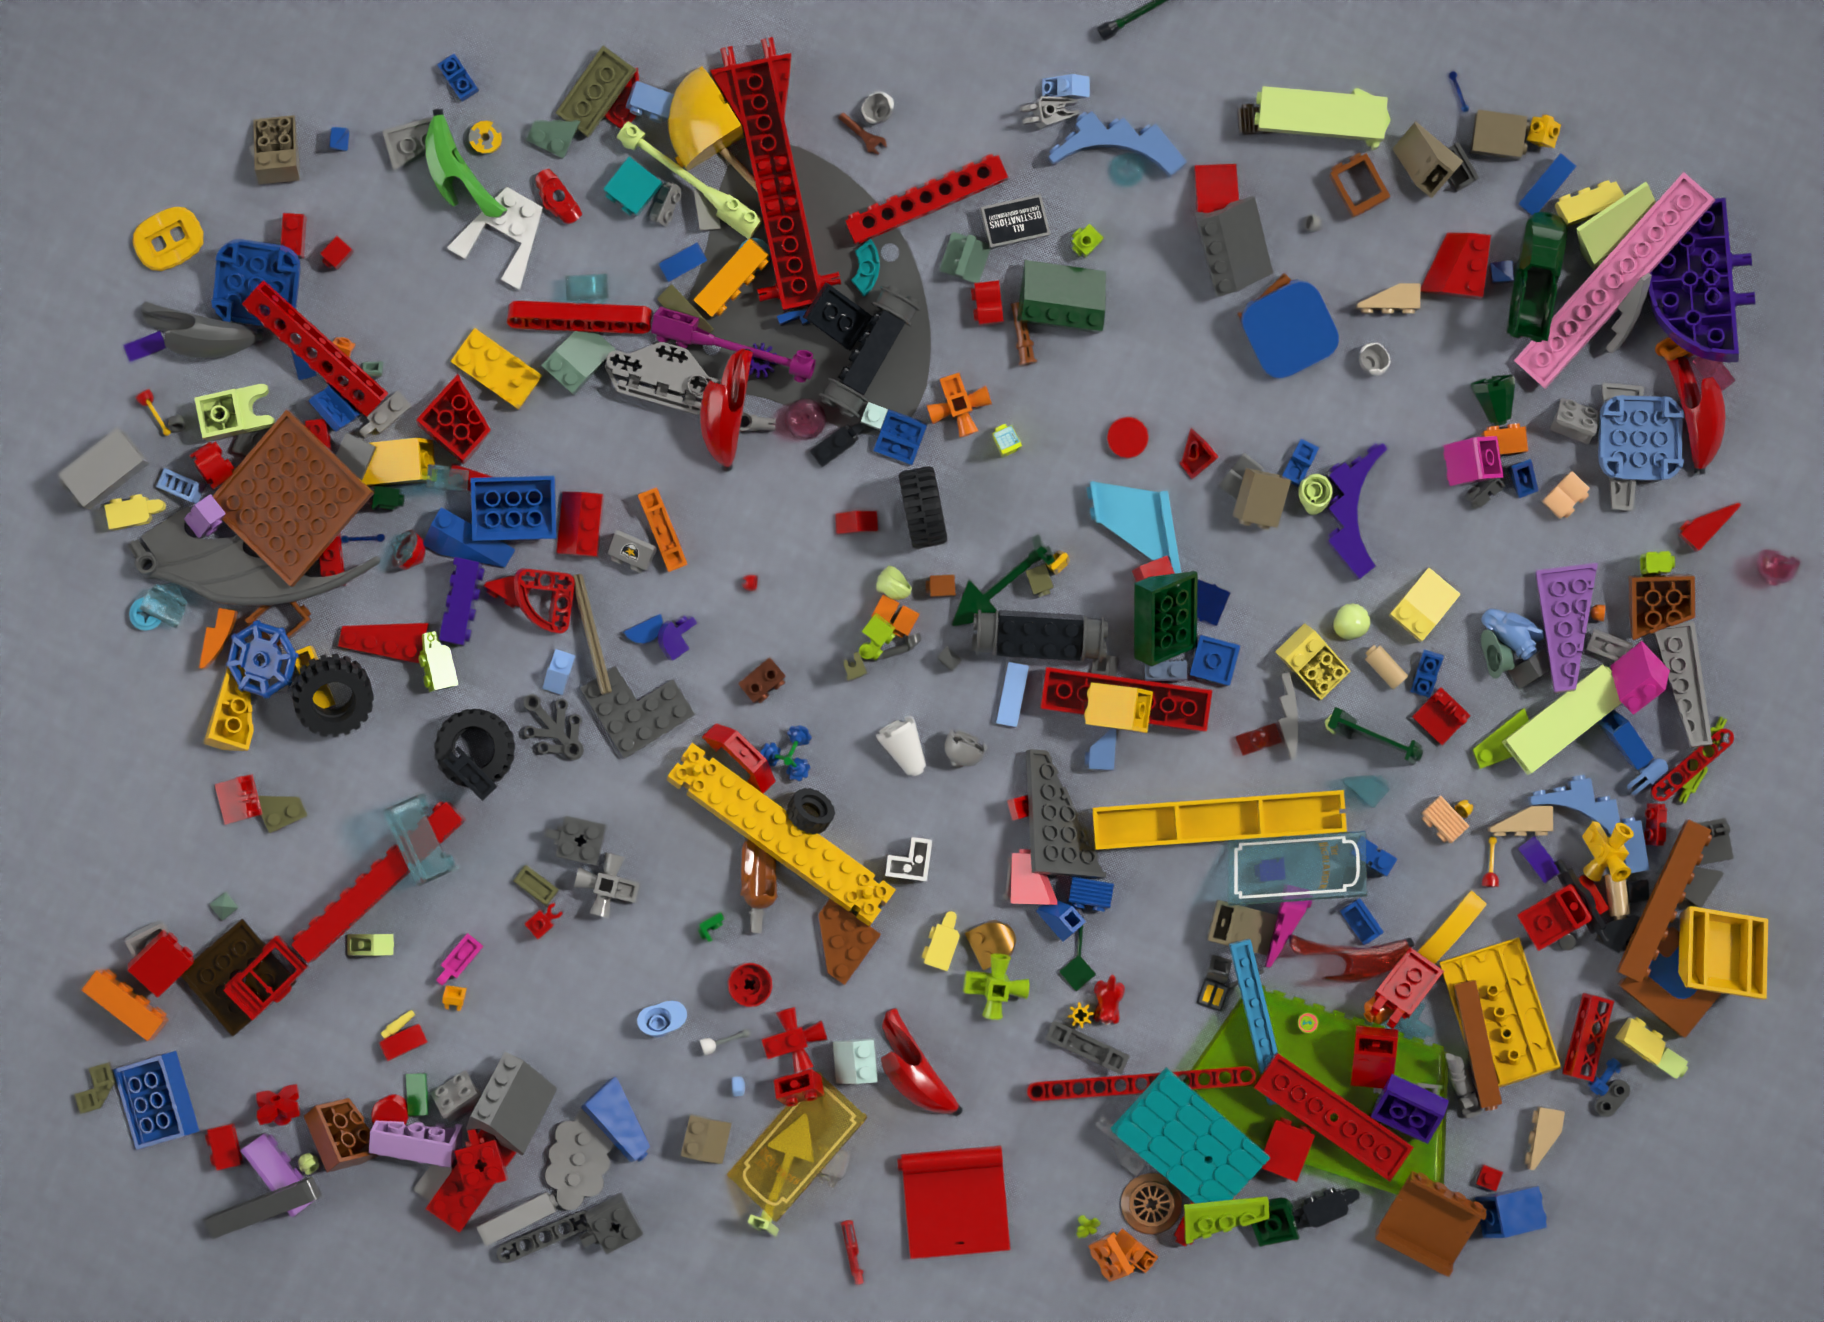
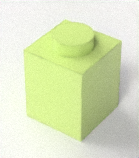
M1667 1047L1664 1048L1660 1063L1658 1065L1653 1064L1675 1079L1683 1077L1688 1069L1686 1066L1688 1061Z

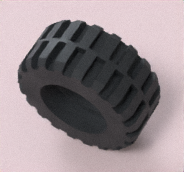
M926 466L902 471L899 474V481L912 547L921 549L945 544L948 538L934 468Z
M325 654L321 655L319 660L313 658L309 661V666L303 665L300 668V674H296L291 692L296 716L304 727H309L310 732L314 734L320 732L322 737H327L328 734H331L333 738L339 737V734L342 733L345 736L351 734L350 730L353 728L358 730L361 727L360 722H366L369 718L368 713L372 712L374 696L368 674L365 669H361V665L357 661L351 662V658L345 655L343 658H339V654H332V657H327ZM339 682L351 688V698L345 705L339 708L324 709L313 701L315 692L327 683Z
M465 709L451 715L448 720L443 722L441 729L436 734V742H434V756L440 771L455 784L469 788L443 760L447 758L453 763L454 760L449 754L453 752L456 755L455 746L459 736L467 730L480 729L488 733L494 743L492 759L488 764L480 767V769L494 783L500 781L510 770L512 761L514 762V751L516 749L513 740L514 736L506 722L496 714L482 709Z

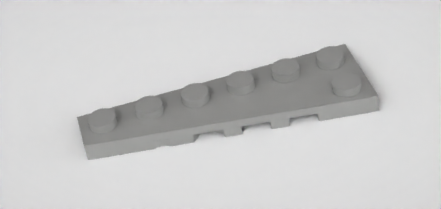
M1602 383L1603 404L1615 396H1643L1644 386ZM1609 477L1612 510L1633 511L1636 480H1620Z
M1694 621L1682 622L1658 630L1653 634L1663 664L1670 670L1668 680L1690 748L1712 745Z

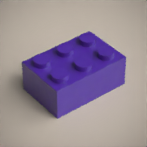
M1391 1074L1375 1102L1371 1118L1428 1144L1445 1116L1449 1100Z

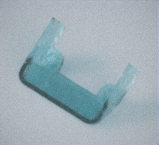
M425 793L413 796L383 810L402 856L418 886L431 883L459 869L458 865L455 866L453 856L443 852L426 816L429 804L425 798Z

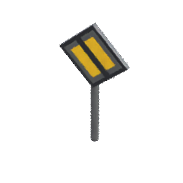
M1263 969L1258 971L1259 975L1264 973ZM1205 978L1196 1003L1221 1012L1229 989L1239 985L1238 981L1227 986Z

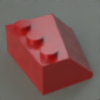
M1447 232L1420 288V292L1481 300L1484 295L1491 235Z

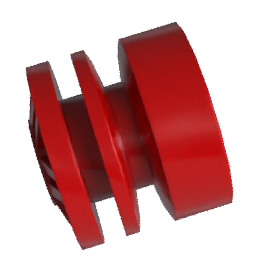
M752 962L742 963L736 966L729 974L727 980L728 992L731 998L740 1005L747 1007L758 1006L764 1003L770 996L772 978L769 972L761 965ZM746 979L749 981L754 980L752 984L754 988L752 990L744 988Z

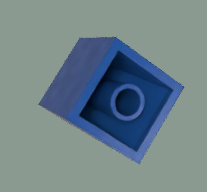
M1539 1186L1522 1187L1475 1197L1476 1202L1482 1204L1486 1209V1219L1480 1220L1483 1238H1507L1547 1228V1217L1543 1209L1542 1193Z

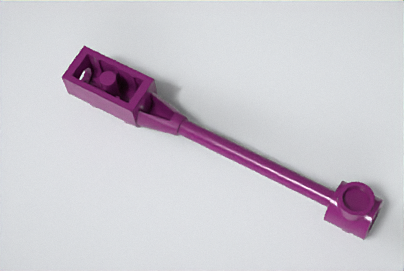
M659 307L653 316L651 333L657 335L656 339L660 342H667L669 339L676 341V346L687 348L688 344L715 345L736 352L740 349H750L753 351V357L790 367L789 374L794 375V380L797 382H806V379L810 380L813 375L816 360L813 359V353L810 351L798 350L793 358L789 359L717 338L715 335L699 328V318Z

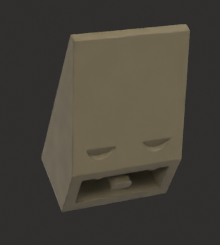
M295 115L253 119L254 163L258 184L299 181L300 162Z
M1416 121L1393 147V151L1415 185L1431 199L1463 162V160Z
M1216 900L1206 940L1229 946L1230 943L1249 938L1251 939L1254 953L1267 956L1278 915Z

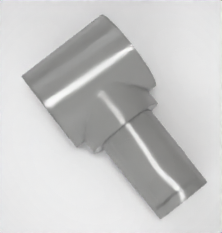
M746 412L742 413V417L749 418L750 424L746 428L740 427V432H756V429L775 431V425L768 424H776V418H763Z

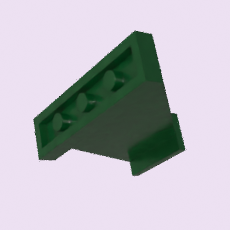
M1334 708L1327 727L1340 736L1350 740L1354 732L1405 752L1406 756L1404 759L1412 765L1421 760L1423 755L1422 745L1417 741L1411 740L1410 746L1407 747L1356 725L1357 720L1343 709Z

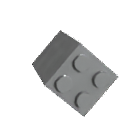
M116 428L58 473L61 478L59 483L66 491L68 490L74 494L71 498L79 507L91 510L150 463L123 430Z

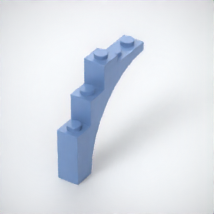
M1092 111L1088 114L1084 112L1076 119L1075 128L1079 132L1076 133L1074 131L1065 138L1067 142L1061 147L1057 144L1049 151L1051 155L1048 156L1051 164L1055 165L1067 156L1082 150L1118 148L1147 158L1159 166L1169 177H1172L1187 164L1184 157L1156 123L1152 127L1150 124L1140 131L1142 135L1139 136L1124 117L1121 120L1118 118L1113 120L1108 125L1109 129L1107 130Z
M1585 774L1573 776V781H1568L1569 790H1566V786L1553 788V793L1546 794L1545 790L1534 791L1533 796L1528 797L1529 805L1551 804L1576 810L1594 822H1599L1609 837L1616 823H1620L1616 799L1610 800V796L1597 798L1598 802H1595L1591 778H1585ZM1635 817L1622 819L1623 824L1630 827L1634 833V836L1624 844L1629 855L1623 862L1631 869V873L1650 870L1641 820L1635 821Z

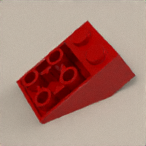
M1356 1025L1350 1086L1384 1088L1391 1074L1395 1072L1398 1029Z

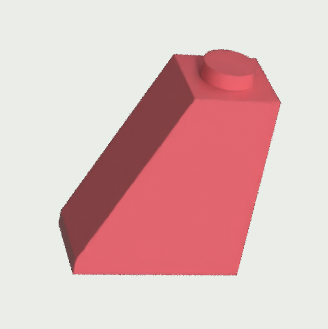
M1019 849V853H1012L1011 903L1057 905V899L1047 874L1032 873L1031 849Z

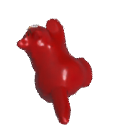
M1111 975L1108 982L1100 980L1094 987L1098 1004L1093 1019L1096 1022L1101 1020L1105 1025H1109L1112 1022L1117 1024L1119 1022V1002L1125 994V986L1121 982L1116 983L1115 975Z

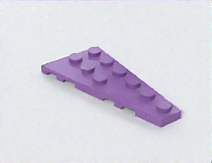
M1598 563L1536 570L1535 572L1554 694L1576 690Z

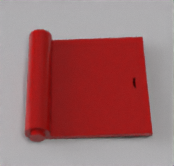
M1001 1145L901 1154V1158H898L897 1162L898 1171H903L910 1259L1011 1250Z

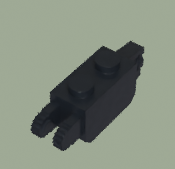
M1334 1187L1323 1191L1324 1195L1318 1198L1313 1195L1304 1199V1204H1301V1208L1292 1213L1296 1227L1309 1224L1317 1228L1347 1215L1349 1210L1347 1205L1359 1200L1360 1192L1356 1188H1350V1190L1347 1189L1341 1192L1339 1188L1335 1190Z

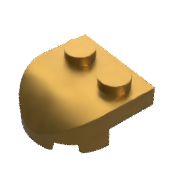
M991 920L965 933L983 971L991 967V954L1000 953L1008 956L1013 954L1016 935L1008 924Z

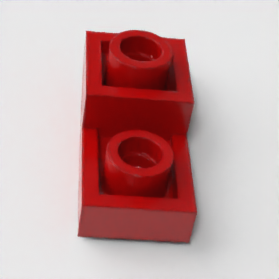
M416 1024L379 1042V1045L388 1062L427 1044L428 1041L420 1024Z

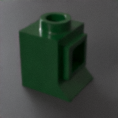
M375 486L372 510L380 507L381 509L396 511V508L404 506L405 495L402 494L400 489Z

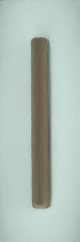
M577 574L573 576L575 580L574 590L600 693L605 695L611 693L612 689L582 574Z

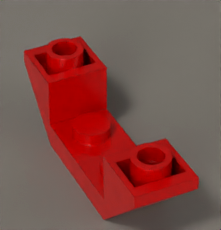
M716 723L702 736L716 752L722 747L751 775L746 782L764 794L776 782L767 759L737 730Z

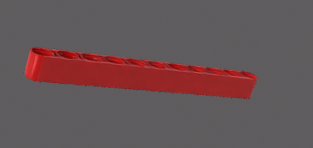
M1246 1066L1173 1072L1177 1077L1186 1075L1189 1078L1188 1086L1193 1090L1247 1087L1253 1085L1257 1078L1256 1072ZM1244 1071L1252 1073V1079L1249 1082L1241 1080V1074ZM1224 1072H1228L1231 1075V1080L1227 1084H1223L1220 1081V1076ZM1160 1073L1034 1082L1027 1088V1094L1030 1099L1036 1102L1139 1095L1148 1088ZM1202 1074L1210 1076V1082L1207 1085H1201L1199 1082V1077ZM1141 1078L1147 1081V1087L1144 1090H1139L1136 1086L1137 1081ZM1119 1080H1124L1126 1082L1125 1090L1117 1091L1116 1083ZM1104 1082L1105 1090L1102 1093H1097L1095 1091L1096 1083ZM1078 1083L1084 1085V1092L1080 1095L1074 1092V1087ZM1056 1085H1062L1064 1089L1063 1094L1060 1096H1055L1053 1093ZM1040 1086L1043 1094L1035 1098L1032 1091L1035 1087Z

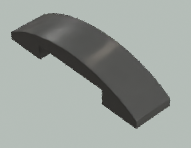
M1055 1020L1046 1036V1040L1122 1075L1130 1057L1126 1053Z

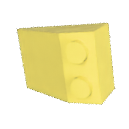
M1428 567L1389 613V616L1421 642L1461 594Z
M1629 1017L1614 1038L1647 1062L1658 1065L1666 1042L1662 1040L1664 1036L1654 1029L1652 1031L1646 1029V1023L1638 1017L1635 1019Z

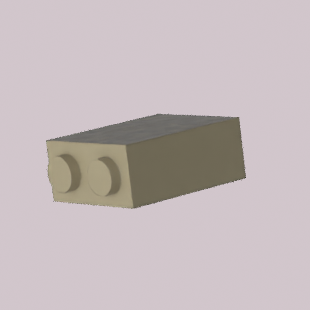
M1478 109L1475 114L1470 153L1520 160L1522 155H1526L1527 143H1524L1525 134L1528 135L1530 130V122H1527L1528 116Z
M1246 468L1233 516L1239 519V523L1247 526L1255 523L1257 527L1267 530L1270 527L1278 528L1291 480L1282 475Z

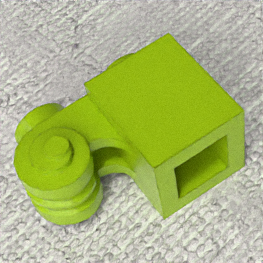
M877 613L874 614L862 630L871 639V643L865 642L859 648V654L862 658L875 661L883 652L880 649L884 643L889 644L895 637L893 633L895 627Z

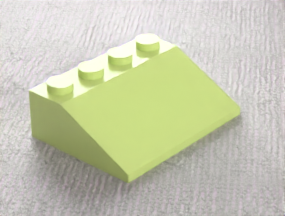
M1644 182L1576 228L1581 255L1594 271L1656 203L1647 182Z

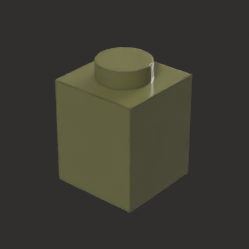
M1045 564L1025 571L1033 595L1038 594L1040 598L1051 594L1050 589L1054 587Z

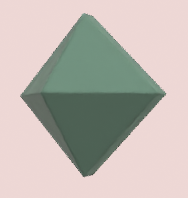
M362 362V370L373 380H376L382 376L383 362Z
M224 892L209 904L222 921L239 908L227 892Z

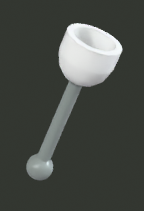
M745 1029L742 1033L718 1041H714L711 1038L700 1040L704 1056L712 1054L717 1045L740 1037H749L750 1031Z

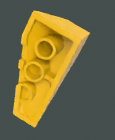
M237 665L242 676L245 677V669ZM227 666L203 744L221 750L248 751L254 731L251 694L247 691L241 692L238 689V684Z

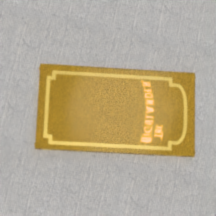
M822 1076L824 1096L817 1097L815 1101L799 1102L798 1105L793 1107L786 1106L727 1173L728 1178L735 1182L775 1222H778L868 1118L865 1113L861 1112L824 1076Z

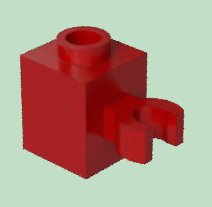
M555 903L548 906L547 913L539 910L524 924L538 940L555 926L551 920L558 919L563 915L562 911L557 915L552 913V908L556 905Z

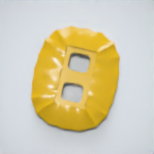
M171 207L154 214L136 228L133 234V247L143 265L152 271H164L181 265L197 254L204 244V232L194 213L185 207ZM180 226L185 237L175 242L170 231ZM162 236L167 246L160 251H156L152 240Z

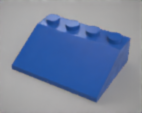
M555 476L471 478L472 541L556 539Z
M177 1051L113 1069L136 1150L199 1132Z

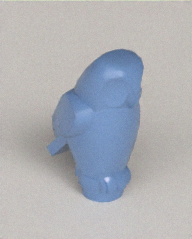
M1490 608L1481 617L1483 625L1488 630H1492L1503 644L1515 651L1517 657H1522L1524 661L1531 658L1537 652L1535 642L1544 638L1545 632L1516 613H1507L1499 609Z

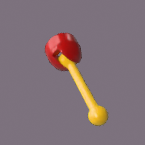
M147 389L135 397L138 403L150 408L163 429V435L169 436L171 431L169 428H166L152 405L154 396L151 390Z
M1490 837L1489 872L1483 876L1482 886L1499 887V878L1493 873L1494 847L1497 839Z

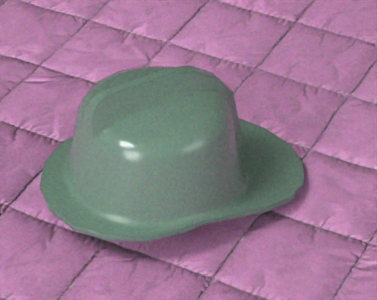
M1484 630L1481 635L1482 650L1489 674L1492 678L1498 679L1502 672L1514 669L1513 653L1510 647L1497 640L1492 631Z

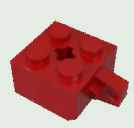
M477 1129L467 1130L470 1141L465 1142L466 1147L455 1150L465 1192L507 1181L508 1175L498 1140L493 1139L485 1142L484 1137L479 1138ZM480 1159L483 1163L486 1162L487 1164L484 1170L477 1168L476 1164L479 1163Z

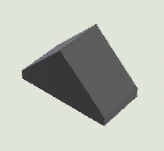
M1542 649L1528 660L1523 661L1515 666L1514 669L1508 671L1519 689L1550 670L1548 655Z

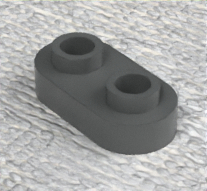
M1620 1079L1612 1081L1609 1084L1608 1092L1604 1096H1599L1596 1100V1112L1604 1117L1612 1116L1630 1094L1628 1083ZM1619 1086L1623 1088L1622 1094H1617L1616 1092ZM1606 1102L1610 1104L1608 1110L1603 1109V1104Z

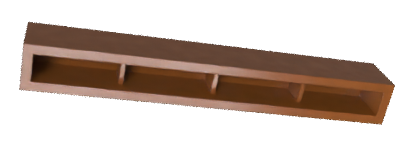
M1685 819L1616 972L1642 983L1643 979L1646 980L1651 971L1648 967L1652 960H1656L1660 951L1657 949L1660 941H1665L1668 934L1666 928L1669 922L1673 923L1677 915V911H1675L1678 903L1681 904L1686 895V892L1683 891L1686 885H1690L1694 878L1693 869L1695 865L1699 866L1703 858L1701 852L1704 846L1707 847L1712 839V835H1710L1711 829L1690 819Z

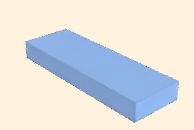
M1008 662L997 724L1017 727L1029 669L1028 665Z

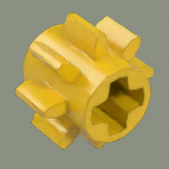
M1078 1002L1077 1008L1070 1006L1073 1013L1067 1017L1074 1019L1072 1022L1073 1026L1078 1022L1080 1027L1083 1028L1084 1022L1091 1024L1088 1017L1094 1013L1087 1011L1089 1008L1088 1004L1083 1008L1081 1003ZM1079 1009L1086 1013L1082 1021L1075 1017Z

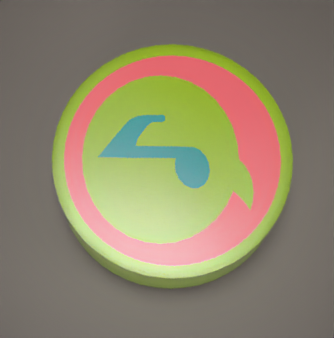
M1304 1012L1297 1019L1298 1028L1304 1033L1314 1032L1319 1024L1318 1018L1311 1012Z

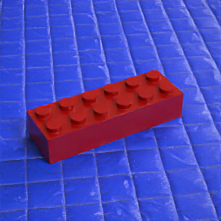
M482 1129L478 1133L479 1138L484 1137L485 1142L496 1139L495 1135ZM499 1143L505 1168H507L517 1152ZM481 1159L476 1164L477 1168L482 1170L487 1166L486 1162L483 1163ZM457 1163L425 1209L460 1233L495 1184L465 1192Z

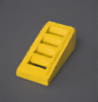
M1061 550L1054 554L1055 561L1048 566L1045 563L1046 567L1054 575L1059 574L1070 562L1069 555Z

